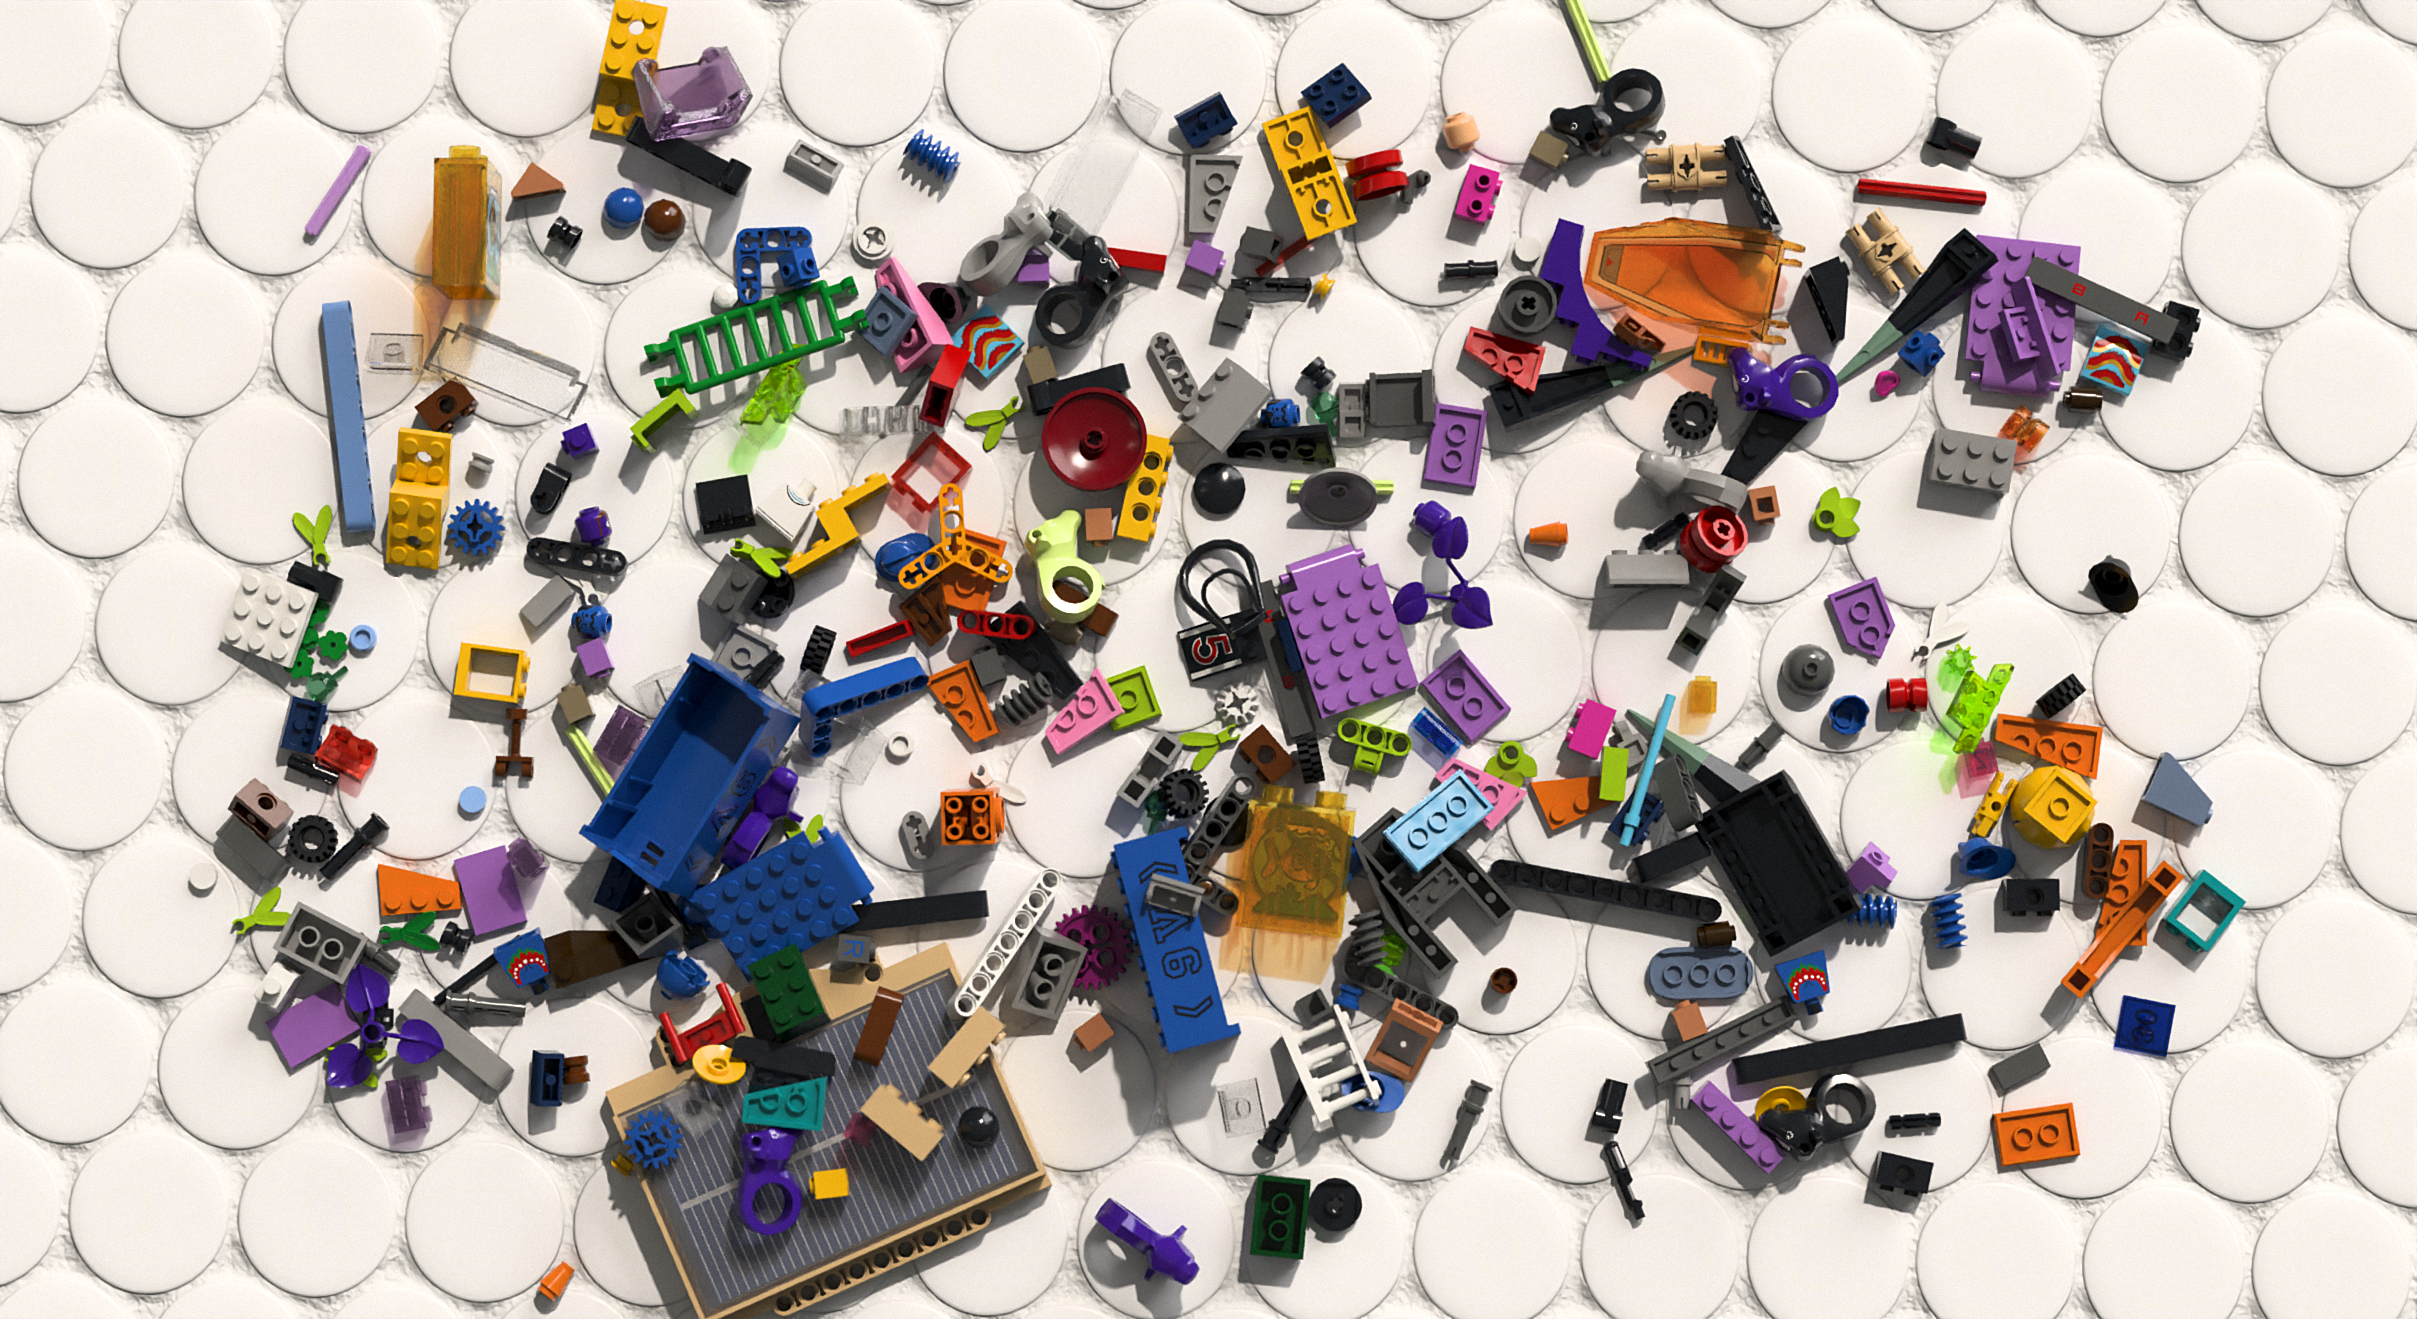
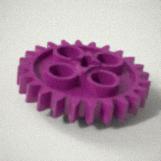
M1096 904L1092 905L1091 911H1089L1087 905H1082L1081 913L1077 908H1072V917L1064 913L1065 923L1060 921L1055 923L1060 929L1055 932L1071 939V933L1074 929L1079 930L1082 934V939L1078 944L1082 946L1089 945L1090 942L1091 944L1110 941L1114 943L1112 947L1094 949L1092 952L1087 951L1085 955L1086 965L1077 974L1074 981L1075 988H1078L1082 982L1084 983L1085 990H1089L1092 983L1095 990L1101 988V982L1106 987L1111 986L1109 978L1119 981L1117 972H1127L1122 966L1123 963H1132L1126 955L1134 953V950L1127 948V944L1132 943L1133 939H1127L1125 936L1131 929L1121 928L1125 920L1116 921L1117 912L1107 915L1108 907H1103L1099 912L1098 905ZM1099 925H1104L1107 929V936L1103 940L1096 934V929ZM1104 951L1109 952L1112 957L1111 963L1107 966L1100 960V956Z

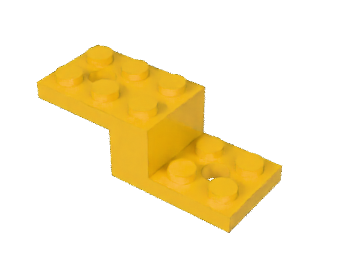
M615 0L599 71L603 80L592 124L593 131L625 137L635 115L646 120L649 119L660 70L657 58L668 7L636 0ZM637 21L641 22L644 25L643 32L639 35L631 34V24ZM622 103L630 106V113L624 117L618 116L616 113L617 106Z
M1311 105L1262 123L1288 197L1292 198L1307 241L1357 224L1331 150L1327 149ZM1299 133L1303 138V142L1299 146H1292L1288 142L1290 134ZM1325 200L1330 203L1331 210L1329 213L1320 214L1316 210V204L1319 201Z
M400 427L398 431L396 480L389 492L386 563L434 570L439 569L442 520L449 506L453 434ZM418 453H428L431 460L428 462L422 461L418 457ZM416 536L421 541V544L417 546L409 543L408 537Z
M875 472L864 479L865 484L858 488L855 485L850 486L841 492L842 497L833 501L830 498L818 505L819 510L815 511L830 540L825 541V539H821L811 545V551L805 554L798 552L788 558L789 563L784 566L793 579L862 541L847 513L892 488L885 473L879 475L878 472Z

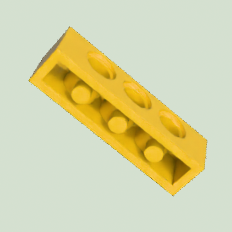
M1147 434V448L1143 462L1128 481L1117 531L1118 538L1148 544L1149 538L1154 539L1157 523H1153L1154 513H1160L1163 498L1158 497L1160 487H1166L1169 473L1165 472L1164 468L1166 461L1171 462L1174 447L1170 446V439ZM1148 457H1155L1159 460V466L1156 469L1149 470L1145 467L1144 462ZM1149 482L1153 485L1154 490L1150 495L1145 496L1139 492L1138 489L1142 483ZM1135 509H1146L1148 517L1144 521L1135 520L1133 517Z

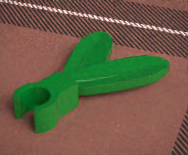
M423 912L406 923L402 928L381 927L379 932H388L390 937L382 938L380 943L389 944L391 941L403 939L425 950H438L440 948L439 942L435 938L420 932L434 922L437 915L436 912Z

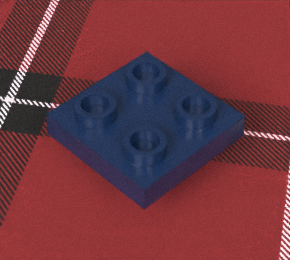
M1343 62L1300 92L1304 100L1311 105L1312 109L1329 129L1372 100L1367 89Z

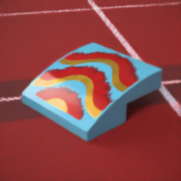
M986 304L951 337L954 346L972 352L969 362L987 380L1025 344Z
M2099 326L2079 378L2129 397L2145 357L2148 344Z

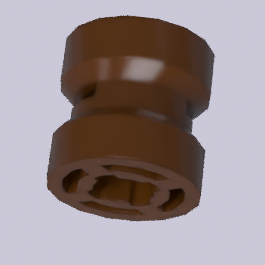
M1507 967L1498 968L1491 974L1490 985L1494 991L1506 994L1516 988L1517 976L1512 969Z
M588 1055L563 1058L565 1061L563 1066L566 1068V1074L563 1076L564 1085L590 1082V1074L585 1069V1066L588 1064Z

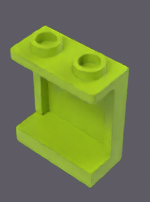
M678 388L629 428L634 433L630 438L642 452L648 450L652 454L655 452V449L647 441L650 435L682 409L692 421L700 413Z

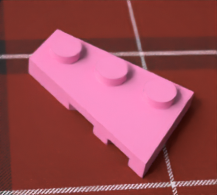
M1099 668L1092 672L1086 684L1079 688L1073 700L1067 707L1062 709L1045 730L1046 736L1059 755L1125 713Z
M1454 757L1435 775L1443 783L1461 769L1495 808L1481 820L1491 831L1528 793Z

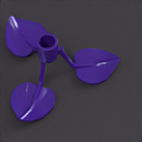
M1457 516L1442 525L1436 531L1432 541V549L1435 556L1441 559L1446 558L1447 565L1459 579L1460 584H1456L1451 588L1450 596L1433 593L1425 594V587L1420 582L1406 584L1396 594L1392 604L1398 622L1404 625H1414L1420 622L1428 611L1426 599L1433 598L1456 603L1451 615L1454 623L1462 628L1481 629L1493 625L1490 600L1487 592L1480 587H1469V582L1463 578L1451 561V558L1455 560L1462 558L1468 547V529L1463 517Z
M358 964L354 968L346 989L348 1004L355 1012L361 1013L368 1009L370 1010L368 1022L361 1029V1036L364 1039L363 1046L359 1050L355 1044L344 1043L332 1050L328 1059L327 1084L331 1087H352L365 1081L370 1076L373 1068L372 1060L364 1055L368 1043H378L384 1037L400 1039L397 1045L398 1053L403 1060L412 1064L426 1062L444 1049V1043L439 1032L424 1020L411 1019L405 1021L401 1028V1034L386 1032L383 1024L374 1022V1007H381L388 1001L390 985L382 974L363 964Z

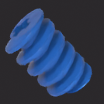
M921 129L907 144L903 155L909 152L908 159L911 161L918 157V166H923L927 163V172L935 169L934 176L939 178L944 174L943 182L948 183L961 164V161H958L959 152L950 156V146L941 150L942 141L939 140L933 145V135H929L924 139V129Z
M1858 893L1863 908L1846 918L1848 926H1851L1853 920L1857 919L1859 927H1862L1864 920H1868L1869 928H1872L1874 922L1878 921L1880 929H1883L1885 922H1889L1890 929L1893 930L1897 917V900L1894 903L1892 896H1887L1883 903L1882 896L1876 895L1874 901H1872L1871 895L1866 894L1862 901L1861 895Z
M1961 893L1936 896V900L1929 903L1930 907L1937 908L1930 916L1939 919V921L1932 924V927L1940 929L1939 932L1933 935L1934 938L1942 939V942L1935 945L1937 949L1968 946L1961 944L1962 941L1968 939V936L1959 933L1966 928V925L1958 923L1965 915L1956 912L1963 907V904L1955 902L1956 899L1962 896Z

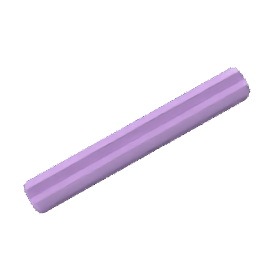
M363 145L357 146L306 224L304 230L314 237L318 236L370 156L371 151Z

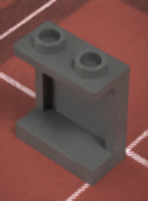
M1432 369L1416 373H1369V379L1365 380L1366 395H1370V405H1366V420L1371 422L1373 428L1436 425L1435 373Z

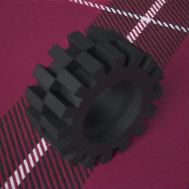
M1689 391L1684 395L1682 394L1674 402L1670 410L1671 414L1669 417L1672 422V428H1675L1676 433L1679 436H1684L1685 439L1697 440L1706 437L1715 428L1718 420V408L1714 404L1715 401L1710 399L1706 393L1702 394L1700 391ZM1698 406L1702 409L1704 419L1701 424L1690 425L1685 421L1684 412L1687 407Z
M818 625L815 626L801 660V670L817 676L822 675L837 635L835 631Z
M2072 673L2042 695L2035 703L2049 719L2076 700L2086 689Z
M1313 734L1295 738L1304 784L1325 781L1317 735Z
M1188 768L1177 770L1165 776L1164 780L1160 782L1159 786L1162 788L1158 789L1157 794H1162V797L1158 798L1159 803L1164 802L1165 805L1161 808L1163 811L1169 809L1167 813L1169 816L1175 815L1176 819H1186L1199 813L1206 807L1204 804L1208 802L1209 798L1204 796L1209 794V789L1204 790L1203 786H1206L1207 783L1206 781H1200L1203 777L1200 774L1194 776L1195 770L1191 769L1188 771ZM1179 784L1184 785L1189 790L1190 801L1188 803L1181 802L1177 796L1176 788Z
M306 815V817L299 818V821L296 823L294 822L292 830L288 832L290 838L287 840L291 846L289 849L295 854V857L310 863L323 862L324 859H329L332 856V852L336 851L337 848L335 846L339 840L336 836L338 832L334 829L333 823L329 822L328 819L317 815ZM310 829L319 830L323 836L322 844L316 849L307 848L303 842L304 834Z

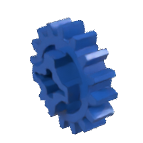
M475 499L474 505H471L466 500L464 509L456 506V510L459 512L457 516L450 514L449 517L454 520V524L447 525V528L454 530V533L450 534L449 538L451 540H458L454 545L456 548L464 546L463 553L468 554L472 550L473 555L478 556L479 550H482L485 555H488V548L490 546L494 549L498 548L495 543L496 540H504L499 535L500 531L506 530V527L499 524L504 520V517L496 516L499 511L497 507L489 509L490 502L486 501L482 506L479 499ZM483 511L490 515L493 523L484 520ZM471 512V516L466 521H462L463 517ZM476 521L483 526L482 529L477 531V534L471 530V526H475ZM460 532L467 533L470 536L471 544L462 538ZM488 534H492L491 537L485 543H483V539Z
M650 1110L647 1118L642 1113L638 1114L640 1121L631 1120L630 1123L634 1127L633 1130L625 1131L626 1134L631 1136L630 1140L624 1141L626 1145L632 1146V1149L627 1152L628 1155L635 1153L637 1156L634 1162L638 1163L644 1160L645 1168H648L651 1162H653L655 1168H659L660 1161L665 1165H669L668 1157L677 1158L678 1155L674 1151L675 1148L681 1149L683 1145L677 1143V1139L684 1137L683 1134H677L676 1132L680 1124L672 1125L671 1122L674 1117L669 1116L665 1119L664 1111H660L658 1116H655L654 1111ZM654 1121L649 1130H639L645 1123ZM664 1125L669 1129L671 1138L666 1137L663 1131ZM656 1132L657 1138L665 1143H656L654 1146H651V1141L643 1136L653 1135ZM637 1140L641 1141L645 1147L644 1154L638 1148ZM662 1147L668 1148L664 1155L655 1157L658 1149Z

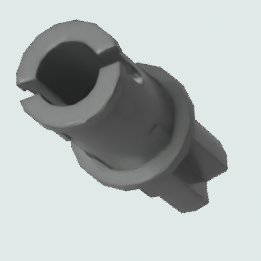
M1772 722L1758 738L1756 736L1753 738L1754 742L1739 756V761L1745 767L1750 768L1765 752H1770L1769 748L1785 734L1784 730L1777 723Z
M371 939L368 940L363 954L369 958L370 963L375 962L389 974L394 975L399 970L401 962L386 952L383 945H377Z

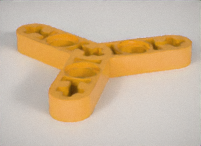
M952 483L941 486L938 491L941 542L902 567L898 573L899 583L907 589H914L954 562L996 582L1003 583L1008 581L1012 577L1013 567L1007 560L965 540L963 495L959 486ZM952 487V491L957 492V497L953 498V506L959 505V510L950 509L943 512V506L949 507L948 499L943 498V493H946L948 488ZM948 514H955L959 518V525L954 529L947 528L944 523ZM960 531L961 537L955 536V542L961 545V550H957L956 555H952V552L946 549L947 546L951 545V537L945 538V532L956 533ZM977 551L981 552L985 558L984 563L979 567H975L970 563L971 554ZM929 555H936L939 559V565L934 570H929L925 567L924 561ZM990 557L995 559L992 564L996 566H1001L1002 563L1005 564V570L1008 571L1006 576L1001 575L1000 578H997V572L990 568L988 573L983 571L988 566ZM919 562L921 569L927 575L922 577V574L919 573L914 577L916 581L914 584H911L909 581L905 583L903 581L906 577L904 572L907 570L911 573L916 571L918 568L914 565Z

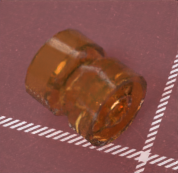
M2020 404L2004 423L2000 431L2011 440L2016 438L2018 440L2017 445L2027 453H2030L2047 433L2050 426L2040 418L2033 419L2032 412Z

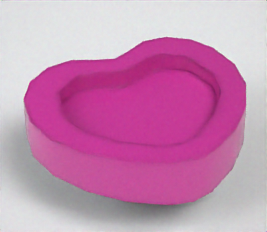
M1890 370L1880 372L1875 379V392L1881 397L1887 396L1893 388L1899 385V375Z

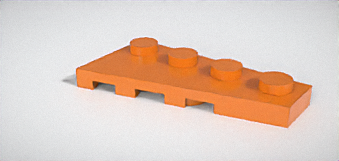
M1997 714L1994 732L1995 741L2097 780L2103 727Z
M2120 840L2110 878L2109 891L2105 897L2095 940L2147 880V840ZM2147 921L2126 946H2147Z

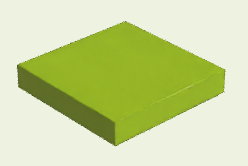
M1145 665L1106 678L1125 711L1123 715L1110 722L1112 732L1162 715Z

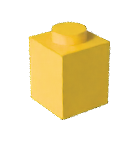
M847 1168L813 1172L814 1178H809L811 1194H816V1199L850 1195Z

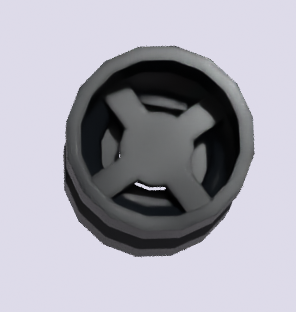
M559 216L551 226L547 238L553 242H560L562 247L570 252L580 240L583 229L577 225H570L567 219Z
M1320 356L1314 359L1300 373L1305 379H1310L1317 393L1323 390L1337 376L1332 369L1325 367V361Z
M449 921L441 935L439 945L445 948H454L456 953L464 955L472 942L474 931L469 929L463 930L458 927V924Z

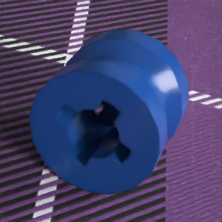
M1340 983L1338 987L1340 990L1339 995L1334 999L1333 1003L1358 1011L1360 1007L1358 1001L1363 996L1364 990Z

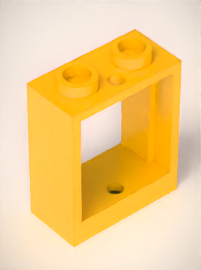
M461 642L454 695L520 704V700L525 699L527 684L523 683L524 673L529 672L531 659L527 657V652L523 650ZM474 652L518 658L512 696L469 690Z

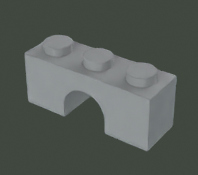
M1162 729L1116 794L1138 810L1184 744Z

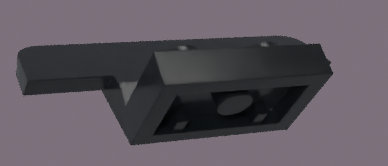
M739 1036L735 1040L731 1057L756 1061L748 1093L807 1081L809 1072L829 1076L835 1075L836 1057L830 1052Z

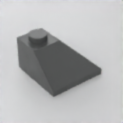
M652 891L608 920L612 928L638 958L663 957L670 950L673 951L686 942L681 924Z

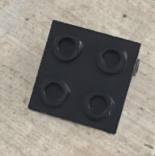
M747 474L695 483L701 513L700 521L703 526L704 535L756 526Z

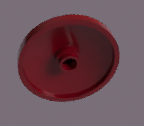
M1102 387L1082 388L1062 397L1054 405L1055 407H1052L1049 411L1042 430L1043 454L1052 472L1065 484L1086 492L1108 491L1127 482L1141 466L1147 448L1146 425L1137 407L1122 394Z

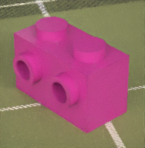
M1470 164L1454 218L1481 226L1485 225L1486 220L1491 221L1495 206L1491 205L1493 195L1499 196L1503 181L1498 180L1500 172Z
M1588 698L1584 704L1579 702L1574 717L1578 718L1574 728L1569 727L1564 739L1568 743L1566 749L1597 760L1617 710Z

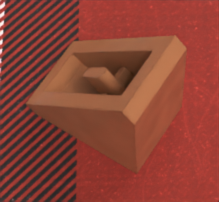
M531 162L512 189L511 197L514 201L564 193L566 192V187L558 179Z

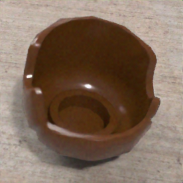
M666 199L655 201L644 213L646 228L659 241L669 242L675 240L684 232L685 215L681 208L673 201Z

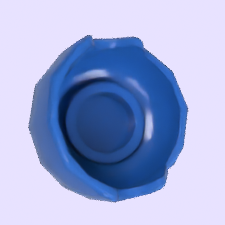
M625 187L612 191L607 196L603 206L605 220L612 227L622 230L636 224L642 217L644 210L642 197L635 190Z
M1843 695L1835 699L1830 705L1828 722L1835 732L1841 735H1854L1866 726V719L1870 710L1864 699L1856 695Z

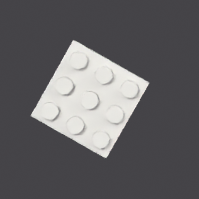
M245 567L219 641L285 667L293 668L319 594L251 567Z

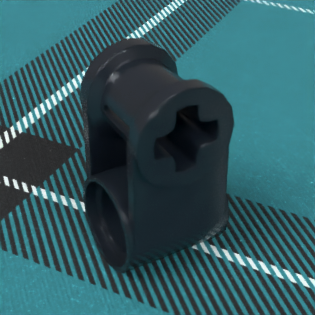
M550 462L545 465L530 498L531 505L537 513L548 515L554 511L570 483L572 473ZM545 496H547L549 504H543L542 507H540V504L537 500L539 498L544 499Z

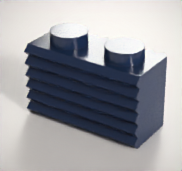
M533 1050L531 1104L560 1107L562 1105L560 1102L563 1099L561 1097L563 1094L561 1091L563 1087L561 1085L564 1083L562 1081L564 1078L562 1076L564 1073L562 1069L565 1062L563 1060L565 1057L563 1053L556 1050Z

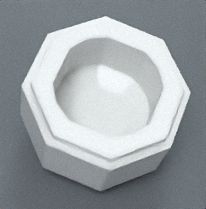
M730 283L719 284L713 291L714 302L722 309H732L739 301L737 289Z

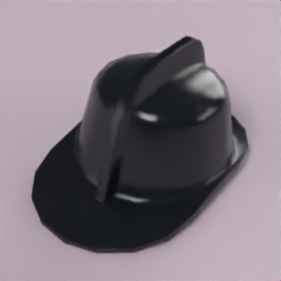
M924 282L917 286L944 323H958L972 299L970 295H966L964 289L959 284L954 282Z
M2108 555L2101 563L2092 566L2089 570L2088 578L2104 607L2116 613H2128L2134 610L2138 604L2139 595L2132 580L2128 564L2120 559L2113 558L2112 555Z

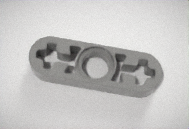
M1166 332L1156 333L1150 342L1151 350L1176 398L1183 403H1189L1197 394L1198 386L1171 335ZM1157 339L1168 340L1167 350L1169 354L1175 351L1176 355H1171L1162 361L1160 357H1165V354L1161 348H1155L1158 344ZM1172 360L1179 361L1182 365V370L1177 375H1172L1167 371V364ZM1184 374H1187L1189 378H1184V382L1187 387L1192 386L1194 388L1191 390L1192 396L1180 395L1179 392L1182 391L1180 382L1178 381L1174 384L1172 380H1178Z

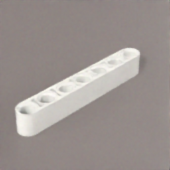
M1047 868L1037 873L1031 879L948 1001L946 1011L950 1018L957 1021L963 1020L971 1016L981 1005L1060 888L1062 877L1056 869ZM1043 876L1049 879L1050 888L1044 885ZM1029 897L1036 901V908L1029 904ZM1015 917L1021 920L1022 929L1016 926ZM1001 938L1008 942V950L1001 946ZM987 959L994 963L993 971L987 967ZM973 980H976L979 983V992L973 988ZM958 1001L965 1004V1013L959 1010Z

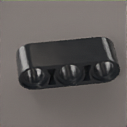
M1696 832L1631 860L1642 884L1712 855L1707 842H1704L1699 832Z

